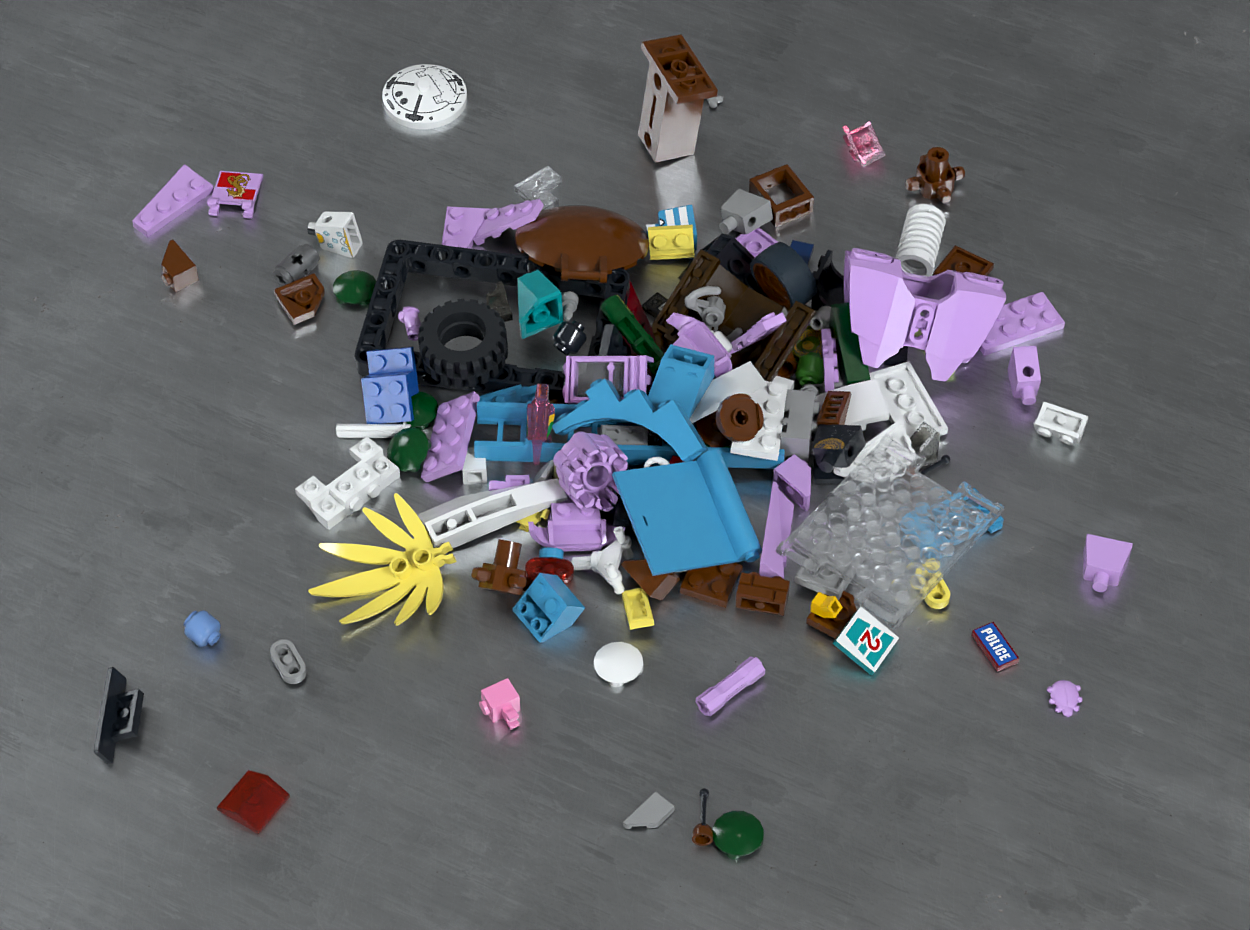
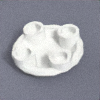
M612 642L603 646L596 653L594 669L611 686L620 687L624 683L634 680L643 671V657L639 650L631 644Z

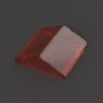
M248 770L220 802L217 810L259 834L287 801L290 794L268 775Z

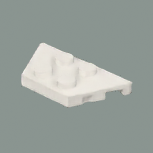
M902 419L898 420L867 442L849 467H834L833 473L883 489L917 464V456L911 447L910 437L905 431L904 421Z

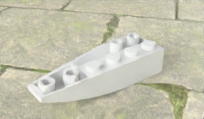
M558 478L460 496L417 514V516L428 531L434 548H439L446 542H450L452 547L455 548L551 507V503H561L568 500V497L560 486Z

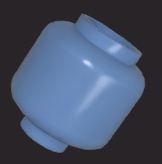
M204 610L192 612L183 624L186 637L199 647H205L208 644L212 646L221 636L219 633L221 628L220 622Z

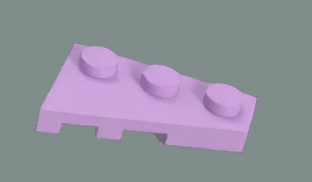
M540 199L491 209L486 214L487 217L473 238V241L479 246L485 242V238L491 235L493 238H497L509 227L514 230L536 220L544 204Z

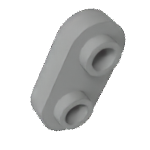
M289 640L274 642L270 648L271 659L282 679L289 684H297L303 681L307 673L306 666L294 644Z

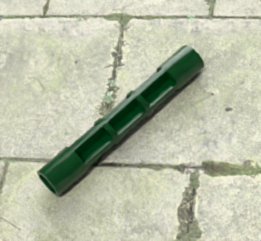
M618 295L609 297L602 303L601 311L615 325L638 356L646 355L654 358V363H647V367L655 377L664 353L636 320L634 314Z

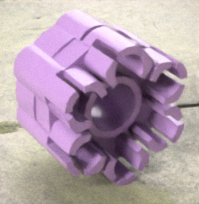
M586 432L575 433L562 449L555 454L553 459L560 486L576 506L581 509L583 505L585 508L595 505L603 511H610L614 508L608 500L610 499L613 504H616L618 496L614 491L618 494L619 491L612 474L613 472L625 471L627 469V456L607 435Z

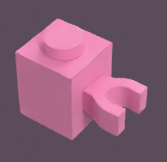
M508 678L481 690L482 701L479 702V705L485 716L489 715L493 723L504 718L510 730L520 726L517 720L519 718L517 712L520 711V696Z

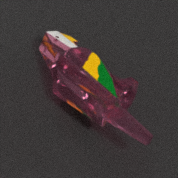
M537 384L535 398L527 405L528 440H532L534 465L540 464L542 443H552L550 432L555 417V409L553 404L548 402V384Z

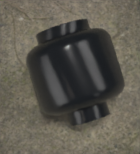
M575 320L572 323L568 321L562 322L552 336L555 342L553 346L566 356L578 353L587 340L586 334L583 332L585 327Z

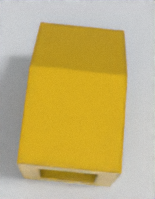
M818 592L811 602L810 612L823 618H835L843 607L836 596H826Z

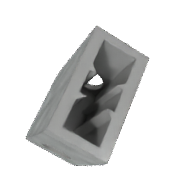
M738 189L721 206L722 222L719 224V228L724 234H728L732 230L742 234H749L773 219L770 200Z

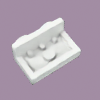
M1043 402L1038 418L1034 421V430H1037V433L1044 437H1050L1051 435L1058 437L1065 444H1079L1089 418L1086 415Z

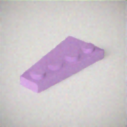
M184 164L132 220L133 227L147 238L213 193V185Z
M772 312L762 317V320L756 322L757 324L753 325L745 334L731 342L732 350L730 355L767 338L787 321L783 312L778 315Z

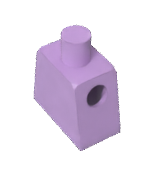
M1013 347L1007 369L1013 397L1022 398L1024 405L1034 404L1041 383L1037 347Z
M1087 534L1083 550V578L1093 582L1092 588L1095 591L1105 592L1108 585L1118 586L1129 562L1133 543Z

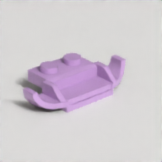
M673 313L666 320L668 324H671L679 331L677 333L679 338L673 345L714 355V375L716 378L733 370L730 360L731 355L704 322L678 313Z
M551 503L552 521H548L547 528H540L535 526L533 522H528L530 535L537 543L549 548H559L564 552L602 550V547L610 545L617 540L613 532L616 527L613 525L606 526V519H601L600 509L595 505L585 508L583 505L581 509L575 503Z

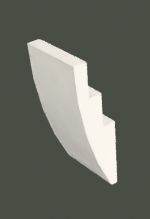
M877 379L831 390L850 391L852 394L845 425H861L862 430H866V424L889 420L890 414ZM827 392L815 396V401H820L819 413ZM833 398V400H843V398ZM831 404V406H840V404ZM814 415L813 421H817L818 415ZM812 435L811 441H814L816 435Z

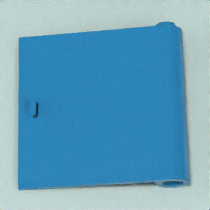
M719 449L703 453L697 461L613 472V479L652 576L741 561L750 563L760 558L762 553L761 545Z

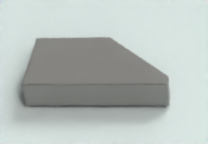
M655 791L623 822V827L625 829L638 826L658 828L675 811V806Z

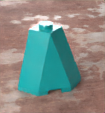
M539 270L526 273L522 277L517 278L519 327L522 339L564 322L562 294L554 284Z

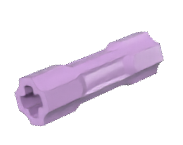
M750 656L737 666L736 670L714 687L704 691L696 698L695 703L699 710L705 716H711L721 709L733 696L765 675L766 670L762 662L757 657Z

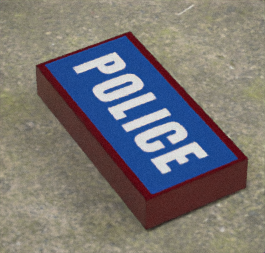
M994 621L972 630L971 636L997 672L1019 663L1018 655Z

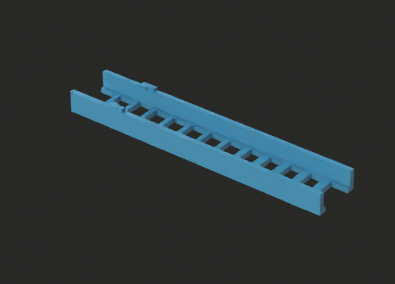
M527 401V403L477 402V424L498 425L497 441H474L475 458H486V461L549 462L553 460L555 454L566 443H550V434L547 438L549 416L555 414L553 424H555L559 416L564 413H571L576 409L575 406L577 404H545V401ZM527 414L528 423H545L544 443L543 440L526 438ZM604 421L583 427H592L591 433L597 434V429L601 425H641L623 421ZM504 425H521L520 442L503 441ZM574 431L568 433L567 442L574 435ZM663 438L662 446L617 445L627 456L628 460L626 461L628 465H644L652 457H662L670 462L672 456H678L672 446ZM707 447L708 451L719 449L727 467L775 469L784 462L785 449H779L778 461L732 454L730 453L731 448Z

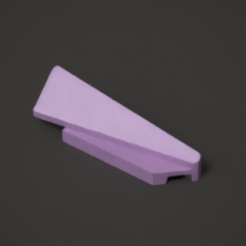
M775 481L772 484L759 574L771 578L774 576L784 578L794 504L779 490L778 484Z

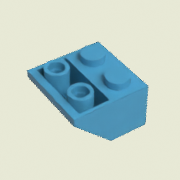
M539 573L512 610L539 643H543L571 627L585 607L558 575Z

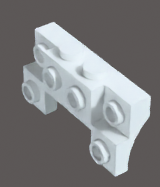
M365 437L349 449L350 455L358 463L327 486L312 476L295 488L296 495L305 502L317 520L328 530L354 511H358L363 504L371 498L377 497L383 489L400 478L399 468L383 455V449L369 437Z

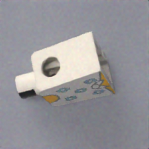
M323 212L317 222H310L308 225V234L317 236L320 247L323 250L354 258L363 244L353 212Z

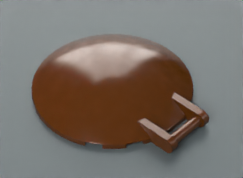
M585 205L559 206L542 210L536 220L517 228L515 234V241L519 251L527 253L529 260L542 267L545 264L555 267V271L561 272V281L576 279L597 280L599 283H607V274H612L614 269L622 268L627 270L637 265V260L640 258L644 259L649 248L648 236L637 223L616 212Z

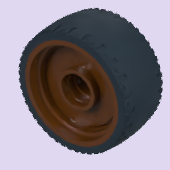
M777 242L758 254L750 264L753 278L763 295L784 307L791 308L795 301L805 305L817 294V284L811 270L802 257L783 242Z

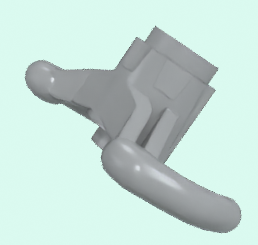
M707 286L696 289L685 297V305L689 309L698 311L702 321L710 331L714 327L713 332H716L718 325L724 320L726 305L717 296L708 297L706 301L698 299L702 296L719 295L721 293L719 287ZM736 328L726 338L733 342L742 335L743 331L741 328Z

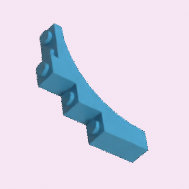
M607 379L594 381L590 385L591 388L585 391L590 400L581 401L575 406L576 409L569 414H562L556 419L557 422L552 425L556 434L565 436L579 427L596 422H632L658 434L672 446L684 462L693 461L708 451V448L679 402L666 400L656 410L646 392L640 389H633L624 395L625 399L622 400L613 383Z

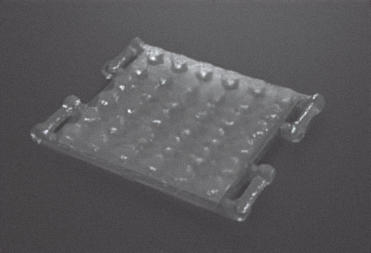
M886 433L876 447L785 541L780 542L776 548V553L796 562L808 570L809 575L817 578L826 568L861 590L854 599L855 605L868 609L886 621L887 625L895 630L998 519L1004 510V505L989 500L973 490L971 485L965 481L959 485L955 493L945 489L918 472L924 465L926 457L913 453L894 441V438ZM889 448L912 463L908 466L886 452V450ZM965 496L970 498L971 500L983 506L990 512L988 514L984 513L983 511L979 510L978 508L963 500V498ZM795 547L796 549H798L799 551H801V552L804 553L805 555L809 556L810 558H812V559L815 560L816 562L813 563L812 561H810L809 559H807L806 557H804L803 555H801V554L798 553L797 551L793 550L792 548ZM872 597L888 609L895 612V614H892L883 607L879 606L878 604L870 600V598Z

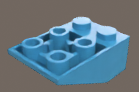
M670 344L661 359L648 395L655 409L658 410V406L666 400H675L681 404L690 419L714 378V355Z

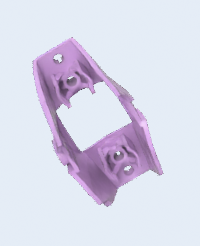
M860 248L845 251L844 303L849 302L851 330L858 335L864 365L878 368L889 357L897 354L903 346L915 347L925 351V359L929 364L932 380L946 382L965 358L974 357L989 334L1006 301V293L1002 288L1004 282L994 277L947 270L938 275L926 277L904 272L899 259L883 253ZM918 328H920L922 334L918 337H915L914 334L919 330Z

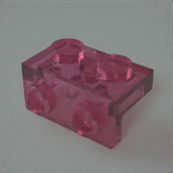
M870 121L850 131L847 125L843 126L846 133L843 135L847 146L852 147L849 152L855 162L859 161L862 167L886 156Z

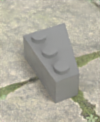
M787 389L783 432L781 433V449H785L784 461L795 454L809 464V455H814V441H811V437L816 435L817 421H813L814 415L819 414L820 401H815L816 392Z

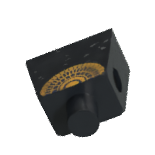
M818 425L813 443V453L817 465L823 472L829 473L834 467L847 468L852 464L866 445L861 425Z

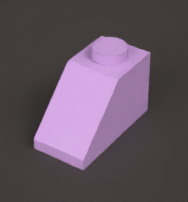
M794 454L774 469L773 481L778 484V488L804 511H808L811 495V467L805 460H801Z

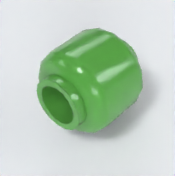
M809 352L799 357L795 377L802 386L805 384L823 383L824 365L820 354Z

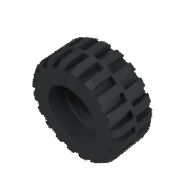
M457 299V302L447 301L444 303V306L438 305L435 307L433 313L429 312L420 324L418 343L421 362L424 365L425 371L437 382L441 380L443 385L449 387L455 385V388H463V386H469V388L476 387L478 383L482 385L488 382L489 377L493 379L499 373L498 369H503L505 360L508 358L507 332L504 320L495 309L492 308L490 310V306L483 302L479 304L477 300L470 299V301H465L464 299ZM461 336H471L482 341L478 346L465 351H456L445 347L446 343Z

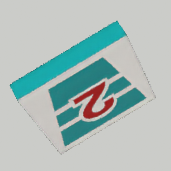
M860 606L833 644L867 673L872 675L899 637Z

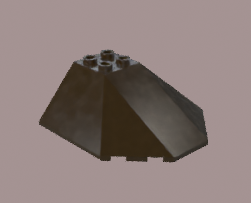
M700 249L651 325L656 345L665 354L670 344L673 345L679 338L677 335L679 331L666 321L673 313L693 317L703 322L698 311L686 307L685 297L696 289L717 286L721 289L719 295H706L698 299L706 301L708 297L717 296L723 300L724 305H726L723 322L718 325L717 331L722 332L725 337L736 328H741L743 335L753 325L757 324L756 322L762 320V317L772 312L775 315L783 312L787 320L767 338L731 354L730 358L732 369L751 361L765 381L772 382L816 314V311L798 301H795L791 308L776 303L747 287L722 267L718 258Z

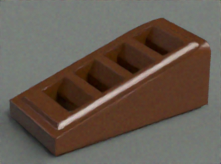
M850 391L827 392L818 415L817 426L819 424L845 425L852 395ZM833 398H843V400H833ZM831 404H840V406H831Z

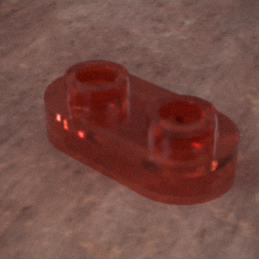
M535 557L528 560L525 565L526 577L531 578L533 581L539 574L535 572L558 575L564 584L569 583L574 577V566L566 559Z

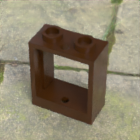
M788 164L750 178L749 193L770 200L773 219L770 222L774 227L813 213L814 196ZM786 183L796 197L776 205L765 190Z

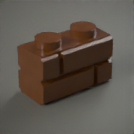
M741 572L736 593V607L784 616L789 596L790 581L780 576L771 578L761 576L756 572Z

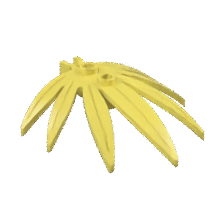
M397 493L394 494L398 511L414 539L384 516L366 507H363L362 510L371 523L386 538L406 549L405 552L360 544L319 543V547L323 551L349 561L375 565L390 564V566L351 575L308 590L314 596L353 597L394 587L339 620L343 625L364 620L388 609L407 595L415 586L416 588L394 621L396 626L402 624L414 614L424 600L426 593V609L429 615H432L440 605L444 588L440 567L444 564L457 562L453 553L446 555L447 552L453 551V547L450 542H446L439 548H434L428 531L420 518Z

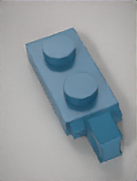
M520 384L481 395L479 402L527 403V401H538L537 385L522 387Z

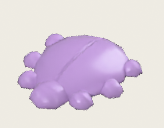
M1066 680L1057 681L1051 687H1048L1047 691L1051 693L1049 703L1056 705L1055 712L1059 713L1062 711L1064 716L1070 717L1073 715V711H1079L1077 703L1083 701L1078 693L1081 687Z

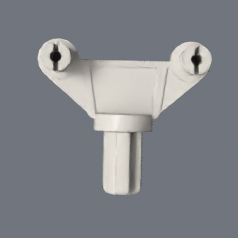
M619 526L613 531L617 540L604 550L594 551L591 556L573 557L571 559L573 570L592 569L594 573H599L613 586L616 594L623 593L625 589L621 582L622 575L618 570L622 553L626 560L634 557L631 549L632 542L629 536L625 535L623 527Z

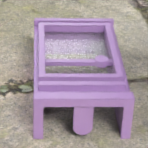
M646 355L566 356V362L563 366L566 379L562 391L565 403L578 404L583 400L589 401L590 399L585 391L590 389V385L598 379L611 381L622 400L625 399L624 395L633 389H640L646 392V385H652V377L647 375V363H654V358Z

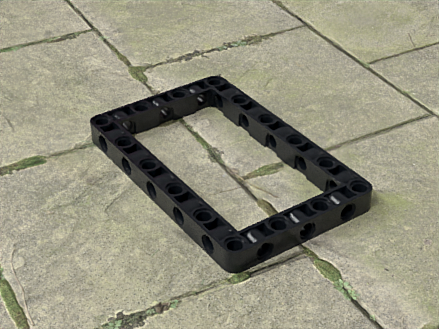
M408 240L391 241L386 248L356 346L354 357L357 371L361 376L369 375L367 351L386 349L408 272L518 287L517 278L522 277L526 273L539 270L562 293L571 291L577 295L604 298L600 303L596 319L595 336H592L588 356L599 355L605 324H612L600 309L602 303L609 297L618 295L627 306L630 295L629 273L622 268L614 269L612 274H607V283H599L597 280L576 279L561 281V272L555 271V267L547 264L542 267L530 261L529 256ZM414 351L417 380L420 385L488 394L520 384L522 387L538 384L540 391L542 390V400L547 399L548 395V399L558 397V400L563 399L564 404H568L565 403L562 393L566 379L562 371L542 368L528 369L517 367V365L505 364L503 369H498L499 373L493 379L489 377L488 382L482 385L478 383L476 387L469 388V386H463V388H455V385L449 387L443 385L441 380L439 382L434 380L425 371L424 365L421 362L420 352ZM587 363L586 373L583 372L579 376L578 397H588L585 391L591 388L590 385L593 382L597 363Z

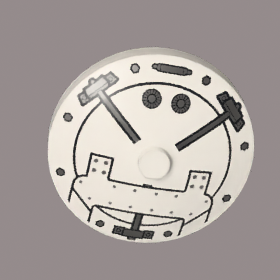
M431 64L410 66L398 71L386 82L382 92L383 106L387 115L402 126L413 129H434L451 123L461 115L467 104V89L462 78L448 68Z

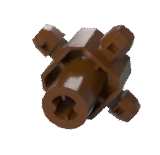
M933 147L926 155L920 157L916 176L905 180V187L908 191L919 190L926 199L938 198L942 203H947L951 200L954 182L965 177V170L961 166L951 168L948 162V151L941 147Z
M498 539L494 563H483L482 567H474L472 569L471 577L479 581L478 587L522 596V592L526 591L533 582L531 578L526 577L527 571L517 569L522 544Z

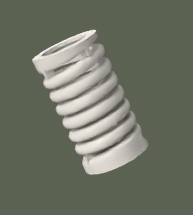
M915 205L907 212L895 257L901 261V268L904 272L930 277L933 274L946 219L943 212L932 205Z

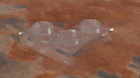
M547 166L514 185V190L525 201L540 199L544 204L542 210L559 206V199L549 191L562 184V177Z

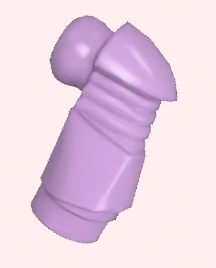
M407 306L403 307V311L398 313V319L405 323L408 339L417 341L421 324L418 316L420 311L415 307Z

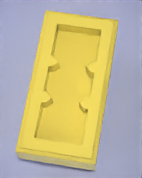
M642 588L626 590L621 593L630 630L653 626L654 620L647 593Z

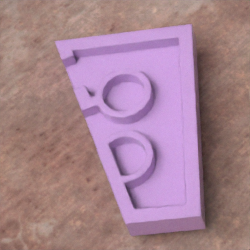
M447 207L442 245L471 249L474 244L473 238L487 217L486 214L491 209Z
M821 329L825 392L834 390V383H839L838 369H834V367H837V353H833L836 351V339L831 338L830 329Z

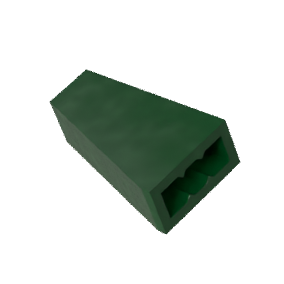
M849 302L831 305L829 329L831 331V338L836 339V351L834 353H837V366L841 380L846 386L871 380L868 365H864L862 361L858 335L851 330Z

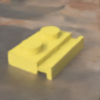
M693 225L648 227L650 260L695 258Z

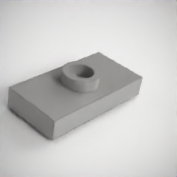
M601 425V435L609 436L616 445H648V428L644 426Z

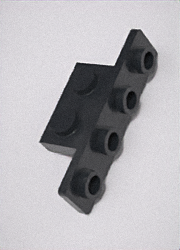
M114 667L108 668L94 743V753L107 764L113 762L116 742L138 735L144 693L140 689L125 692L127 679Z

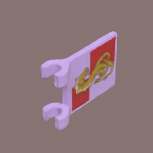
M220 171L212 197L207 202V205L210 206L209 215L218 216L220 204L242 205V209H244L243 218L252 219L263 174Z

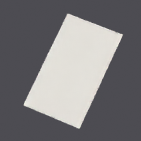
M751 361L712 380L692 414L690 421L694 423L717 411L720 403L728 396L739 393L749 395L768 384Z

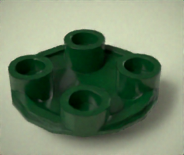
M353 270L341 274L333 284V293L336 296L337 302L340 304H370L376 279L373 275L361 270Z
M419 391V393L411 396L414 420L408 421L406 424H411V427L425 430L429 427V423L437 416L439 407L432 395Z
M409 427L402 429L390 440L387 448V458L402 472H417L425 460L428 450L431 448V441L418 428Z
M730 811L724 813L716 820L712 827L713 840L716 846L731 859H738L741 856L751 854L763 844L764 829L762 824L753 814L748 812Z

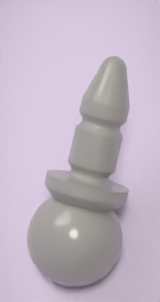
M567 291L562 295V308L566 321H570L573 317V312L576 311L579 302L578 296L571 291Z

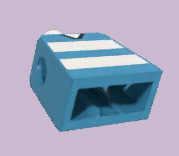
M692 205L661 210L658 212V224H646L647 236L648 227L693 225L694 250H697V230Z

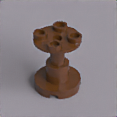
M739 393L728 396L720 403L717 411L695 422L696 430L705 445L710 447L723 448L729 446L732 441L737 443L749 441L755 437L763 426L764 417L760 405L750 399L752 397L747 394Z

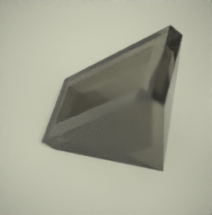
M923 421L910 437L911 447L917 456V464L909 470L934 464L938 459L940 433Z

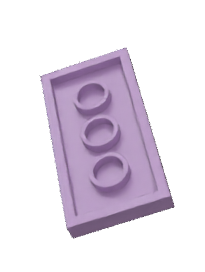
M1040 292L1003 305L997 320L979 350L983 356L1064 329L1065 322L1046 295Z
M475 391L439 405L430 439L431 448L428 450L421 478L425 482H430L463 470L477 413V402L480 400V396Z

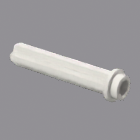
M403 422V424H337L336 435L339 438H393L402 429L411 427V424H406V422Z

